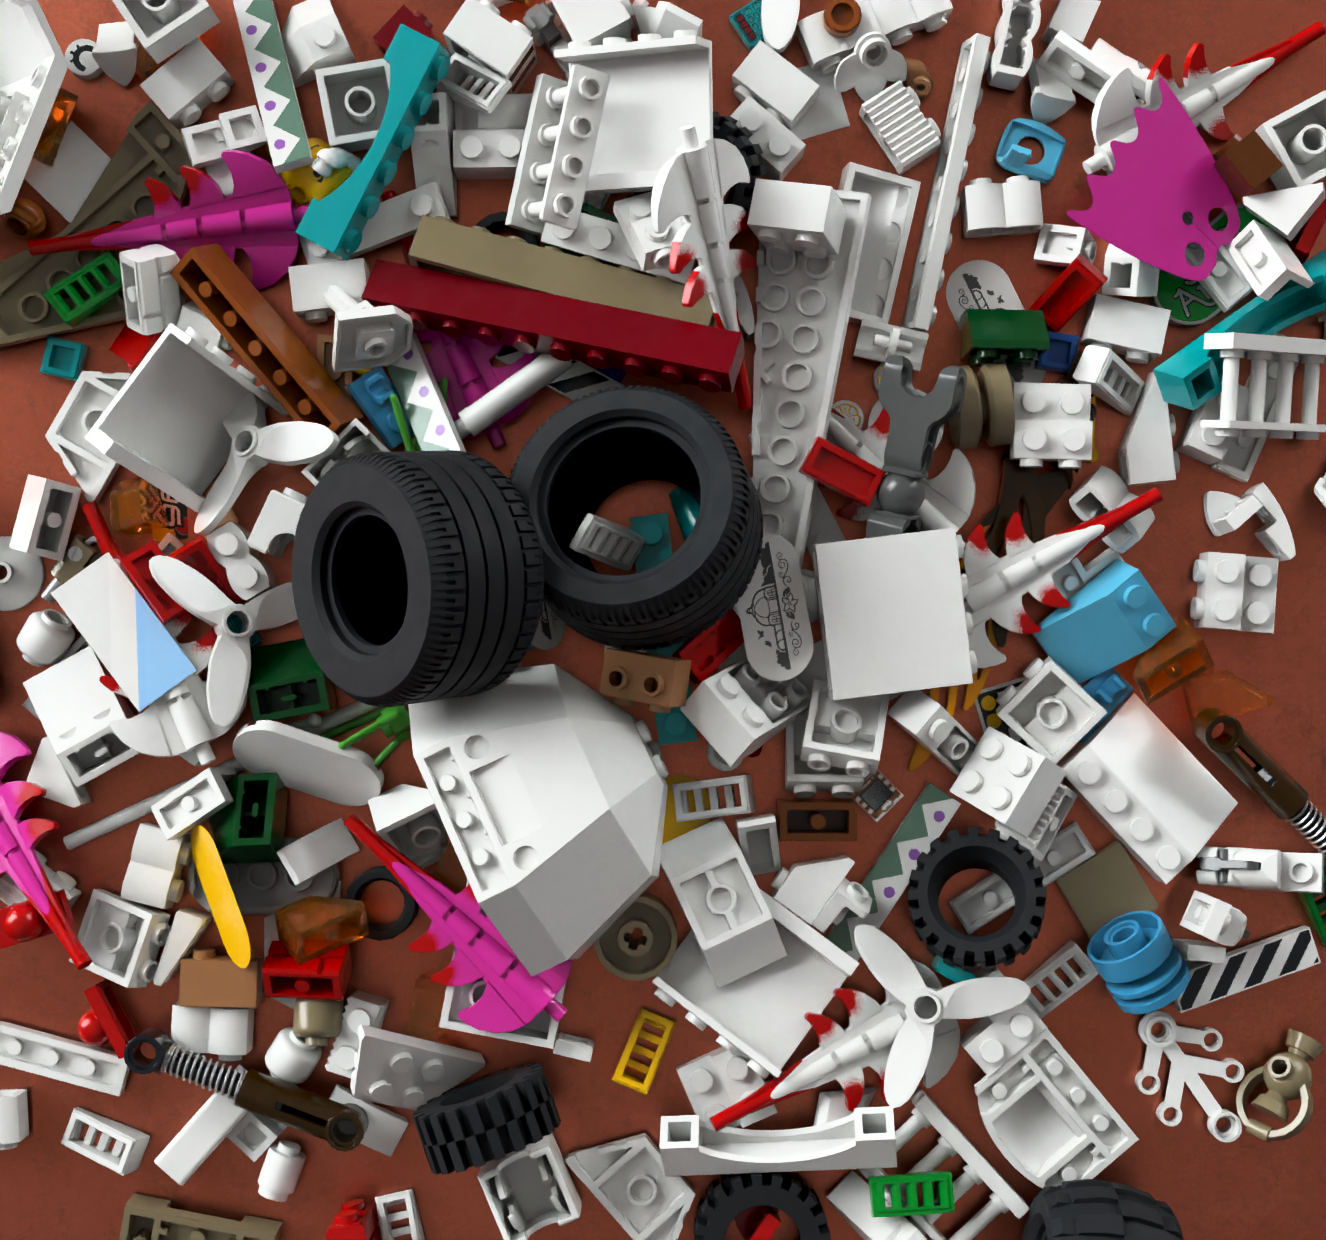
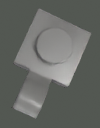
M542 2L540 5L535 4L525 12L526 16L523 18V23L532 32L531 37H533L534 44L537 47L544 45L552 54L550 51L551 45L561 39V32L553 24L555 14L545 2Z

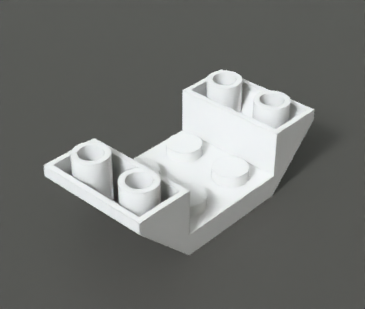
M722 817L662 844L660 866L668 883L671 884L702 950L701 954L717 988L725 986L787 956L773 916L739 845Z

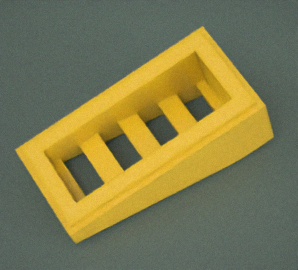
M641 1008L611 1081L646 1096L676 1023ZM643 1023L664 1031L662 1038L642 1030ZM637 1037L658 1045L656 1052L635 1044ZM631 1052L652 1060L650 1067L630 1059ZM627 1066L646 1074L644 1081L623 1073L625 1067Z

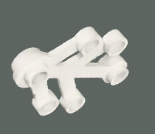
M1156 1010L1145 1014L1139 1023L1138 1031L1141 1040L1147 1047L1143 1070L1139 1071L1135 1076L1136 1087L1146 1095H1153L1158 1092L1161 1081L1157 1074L1162 1052L1165 1053L1171 1062L1165 1099L1156 1109L1158 1119L1170 1127L1176 1126L1181 1122L1182 1111L1180 1105L1185 1082L1209 1117L1207 1121L1209 1132L1221 1142L1229 1143L1235 1141L1242 1132L1240 1119L1230 1110L1220 1107L1198 1073L1222 1077L1229 1083H1238L1245 1074L1243 1065L1233 1058H1225L1222 1061L1186 1055L1176 1043L1178 1041L1199 1044L1206 1051L1214 1052L1220 1049L1223 1044L1221 1033L1209 1026L1203 1027L1200 1030L1178 1026L1173 1017L1164 1011ZM1155 1023H1161L1163 1026L1162 1032L1156 1036L1152 1035V1026ZM1208 1033H1214L1215 1041L1211 1045H1205L1204 1038ZM1231 1064H1235L1237 1067L1236 1074L1228 1077L1226 1075V1068ZM1146 1076L1153 1077V1084L1149 1088H1143L1142 1081ZM1170 1107L1174 1108V1117L1169 1120L1164 1119V1111ZM1223 1117L1227 1118V1126L1221 1130L1217 1129V1121Z

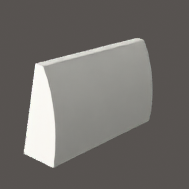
M849 162L843 168L838 190L869 193L872 199L848 322L861 324L862 318L888 324L921 182L853 162Z

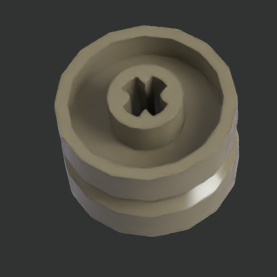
M1003 361L984 363L980 366L977 377L969 365L959 366L964 368L967 374V383L961 411L952 420L947 422L954 449H975L978 447L981 437H983L989 447L1011 444L1014 437L1015 411L1013 390L1007 366Z
M644 891L593 943L598 960L611 974L624 980L643 981L657 976L670 964L677 949V924L668 905L660 897ZM634 928L642 929V938L639 940H633L629 936V933H632Z

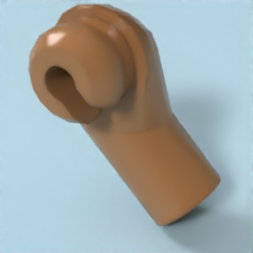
M905 58L907 63L905 82L907 86H910L918 97L927 96L933 88L931 75L922 61Z

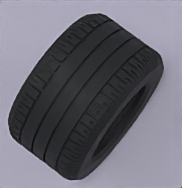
M629 385L628 387L621 386L619 388L616 386L612 389L606 388L605 391L598 390L597 393H589V396L584 395L581 399L577 398L574 400L575 402L568 403V406L561 407L559 412L556 411L552 417L549 416L548 420L544 421L542 426L536 429V433H532L530 440L526 441V446H523L522 452L518 454L514 467L511 469V475L508 478L525 502L539 536L544 565V601L561 620L576 632L597 643L620 649L641 650L643 648V650L657 649V647L665 648L672 646L674 643L679 644L680 642L688 641V638H694L696 635L702 634L703 630L707 631L709 627L716 624L717 620L720 621L724 615H727V611L731 610L739 601L738 598L743 596L748 588L747 584H750L755 573L754 570L757 568L763 543V515L760 500L732 437L724 426L702 406L678 393L662 388L659 390L657 387L651 388L650 386L643 387L641 385L635 387L634 385ZM641 480L666 481L686 490L700 506L698 517L686 541L667 560L649 570L622 576L599 574L594 569L589 556L574 551L569 547L586 514H595L598 507L609 495L627 484Z
M456 450L360 453L335 464L322 477L309 495L300 514L293 543L291 571L297 618L306 644L318 666L345 694L361 703L378 707H394L472 696L484 693L501 684L521 663L534 638L542 611L544 598L542 550L534 521L525 502L510 480L492 463L474 454Z

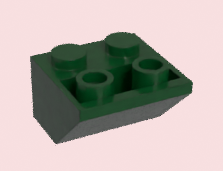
M966 309L961 315L960 361H970V366L980 367L984 363H992L993 361H1008V367H1030L1031 362L1038 360L1050 349V340L1042 310Z
M304 638L250 649L251 671L248 694L254 724H256V721L261 720L277 721L338 709L333 682L318 666Z
M278 773L239 774L225 783L234 801L209 817L208 832L214 840L222 863L281 862L276 852L282 849L284 845L288 789Z

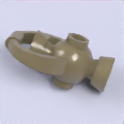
M1289 1029L1285 1046L1288 1048V1052H1280L1273 1055L1264 1066L1251 1071L1241 1082L1236 1095L1237 1112L1246 1127V1132L1266 1142L1285 1140L1297 1135L1306 1127L1313 1113L1314 1103L1310 1091L1313 1077L1307 1062L1309 1060L1314 1061L1325 1047L1313 1038L1293 1029ZM1262 1081L1265 1082L1269 1091L1266 1094L1260 1093L1251 1105L1277 1121L1287 1123L1290 1110L1286 1106L1287 1100L1301 1098V1107L1297 1117L1282 1129L1275 1130L1273 1127L1254 1118L1250 1119L1248 1116L1247 1102L1249 1095Z

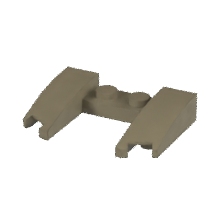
M134 1193L124 1207L119 1240H279L283 1222L245 1215L242 1221H236L170 1208L171 1200Z

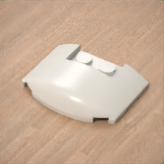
M1048 1028L990 1077L985 1075L974 1085L975 1094L978 1096L980 1115L991 1139L1017 1171L1041 1188L1047 1185L1057 1187L1063 1181L1093 1179L1139 1140Z

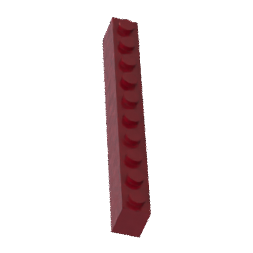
M376 259L361 297L363 301L367 300L373 307L396 306L411 316L413 329L418 331L430 329L443 332L445 335L456 339L462 337L477 339L489 346H497L498 344L511 346L527 354L539 352L549 354L561 361H570L572 359L587 362L598 369H606L608 367L620 369L636 377L649 375L662 378L670 384H692L713 393L719 391L733 392L745 355L741 332Z

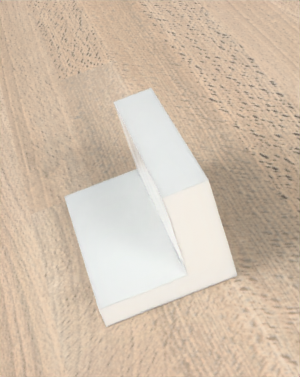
M1252 220L1226 246V249L1257 296L1266 301L1277 293L1290 279L1307 288L1314 284L1282 235L1255 220Z
M209 767L151 806L166 840L178 839L234 801L225 782L237 775L234 768Z

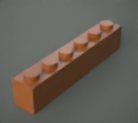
M218 243L195 246L189 249L170 274L294 421L313 422L324 425L338 436L355 418L360 421L364 417Z

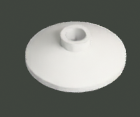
M11 536L0 537V567L4 566L7 569V576L0 580V611L18 610L30 604L40 593L45 579V568L41 556L9 548Z

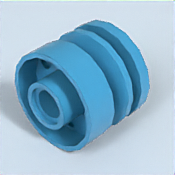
M1134 911L1112 919L1091 937L1087 946V954L1093 966L1105 980L1106 988L1113 995L1117 1006L1126 1013L1134 1015L1145 1014L1164 1008L1184 992L1191 979L1190 968L1186 961L1182 959L1179 949L1173 945L1172 937L1163 921L1154 912Z

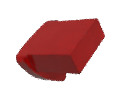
M126 323L109 351L128 362V368L135 371L161 334L142 335L127 327Z
M765 1205L750 1207L734 1218L744 1240H770L781 1224L778 1208Z

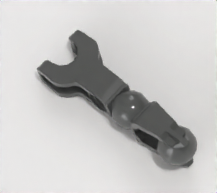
M897 354L892 355L886 360L878 389V396L882 407L888 412L890 417V427L884 453V466L882 468V471L888 473L883 477L877 490V501L881 508H874V511L868 516L866 538L920 532L922 521L919 519V515L914 513L921 507L925 499V486L921 478L928 477V470L932 462L939 428L944 423L952 420L962 409L967 383V374L964 368L954 365L944 368L939 373L933 391L926 396H921L917 394L912 384L913 365L911 361L905 356Z

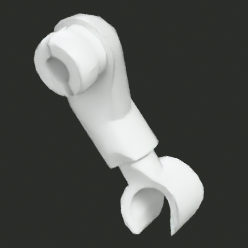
M331 147L316 153L318 157L311 163V167L323 177L328 178L334 168L348 167L355 171L362 162V159L340 147Z

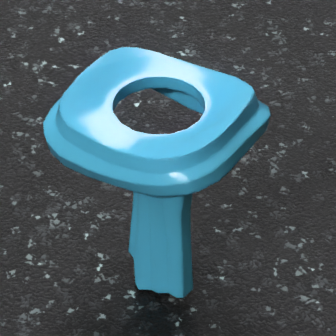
M1025 118L1013 119L1005 127L997 148L996 161L1005 170L1029 176L1030 179L1040 181L1041 183H1048L1056 173L1065 150L1066 141L1060 134L1043 123ZM1023 138H1036L1042 143L1044 157L1039 163L1034 165L1025 164V162L1031 159L1032 150L1017 145Z

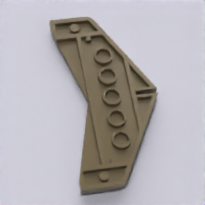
M152 101L144 106L127 128L129 133L73 221L54 237L69 236L153 215V201L144 184L148 177L158 180L169 187L177 196L182 206L188 185L179 171L182 165L192 167L182 134ZM29 249L1 261L0 348L126 320L124 299L117 294L73 328L63 321L43 295L54 285L107 251H110L120 264L119 252L126 250L66 251L32 256ZM106 266L100 270L110 284L117 281ZM94 276L88 279L98 293L104 290ZM81 285L76 288L84 301L91 298ZM69 295L63 298L71 310L77 307Z

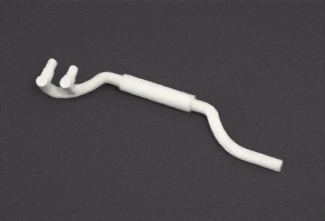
M542 353L473 404L458 413L460 418L454 421L461 440L469 434L476 436L573 367L574 365L571 362L573 360L561 361L549 354Z

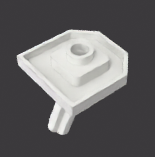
M331 285L323 294L324 302L335 311L332 351L334 373L388 366L410 351L413 322L411 316L394 305L373 307L367 300L357 303L342 287Z

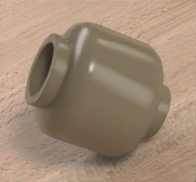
M296 999L293 1013V1033L297 1037L306 1038L305 1046H329V1039L338 1037L342 1032V1013L345 1010L344 1001Z

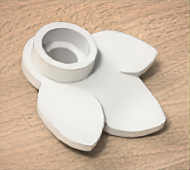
M869 32L857 41L854 53L844 58L838 65L834 76L835 90L841 93L854 87L861 99L867 102L883 91L887 81L897 82L900 80L903 82L906 80V60L901 53L892 49L889 39L884 34ZM877 45L876 50L872 54H867V51L872 46Z

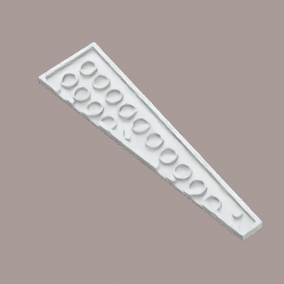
M835 190L847 210L839 255L826 254V258L816 259L805 256L803 251L789 250V254L786 255L775 254L767 251V247L760 240L759 250H757L758 287H756L757 324L755 325L754 342L756 352L754 355L751 451L753 456V477H751L761 504L763 533H773L787 539L798 554L800 568H802L818 482L798 471L815 437L819 436L826 440L872 199L869 193Z

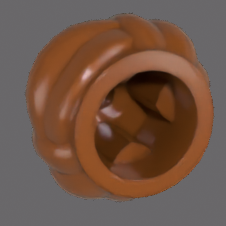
M16 199L11 212L3 214L6 228L13 235L21 239L34 238L41 234L46 227L44 211L35 201Z

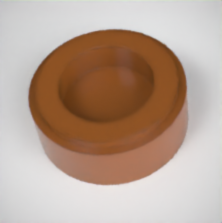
M830 0L823 13L824 28L834 37H849L857 31L862 13L860 6L855 0Z

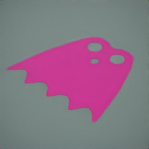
M1159 78V88L1162 97L1160 108L1156 111H1151L1141 107H1134V115L1138 126L1136 140L1132 143L1116 140L1110 142L1115 158L1114 171L1108 176L1087 175L1086 179L1093 196V204L1088 210L1084 211L1068 210L1067 215L1098 237L1143 262L1181 278L1202 281L1210 275L1216 266V255L1219 248L1224 244L1231 243L1240 228V217L1227 184L1213 165L1215 160L1206 143L1165 80ZM1213 208H1221L1227 214L1228 224L1223 231H1215L1209 224L1208 215ZM1184 212L1192 214V224L1187 225L1183 222L1182 216ZM1192 242L1201 245L1205 253L1203 263L1197 267L1190 265L1185 258L1186 246Z

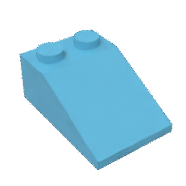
M1116 559L1068 599L1070 603L1068 608H1057L1038 625L1041 627V631L1039 633H1032V635L1047 656H1050L1080 684L1149 650L1177 625L1140 570Z

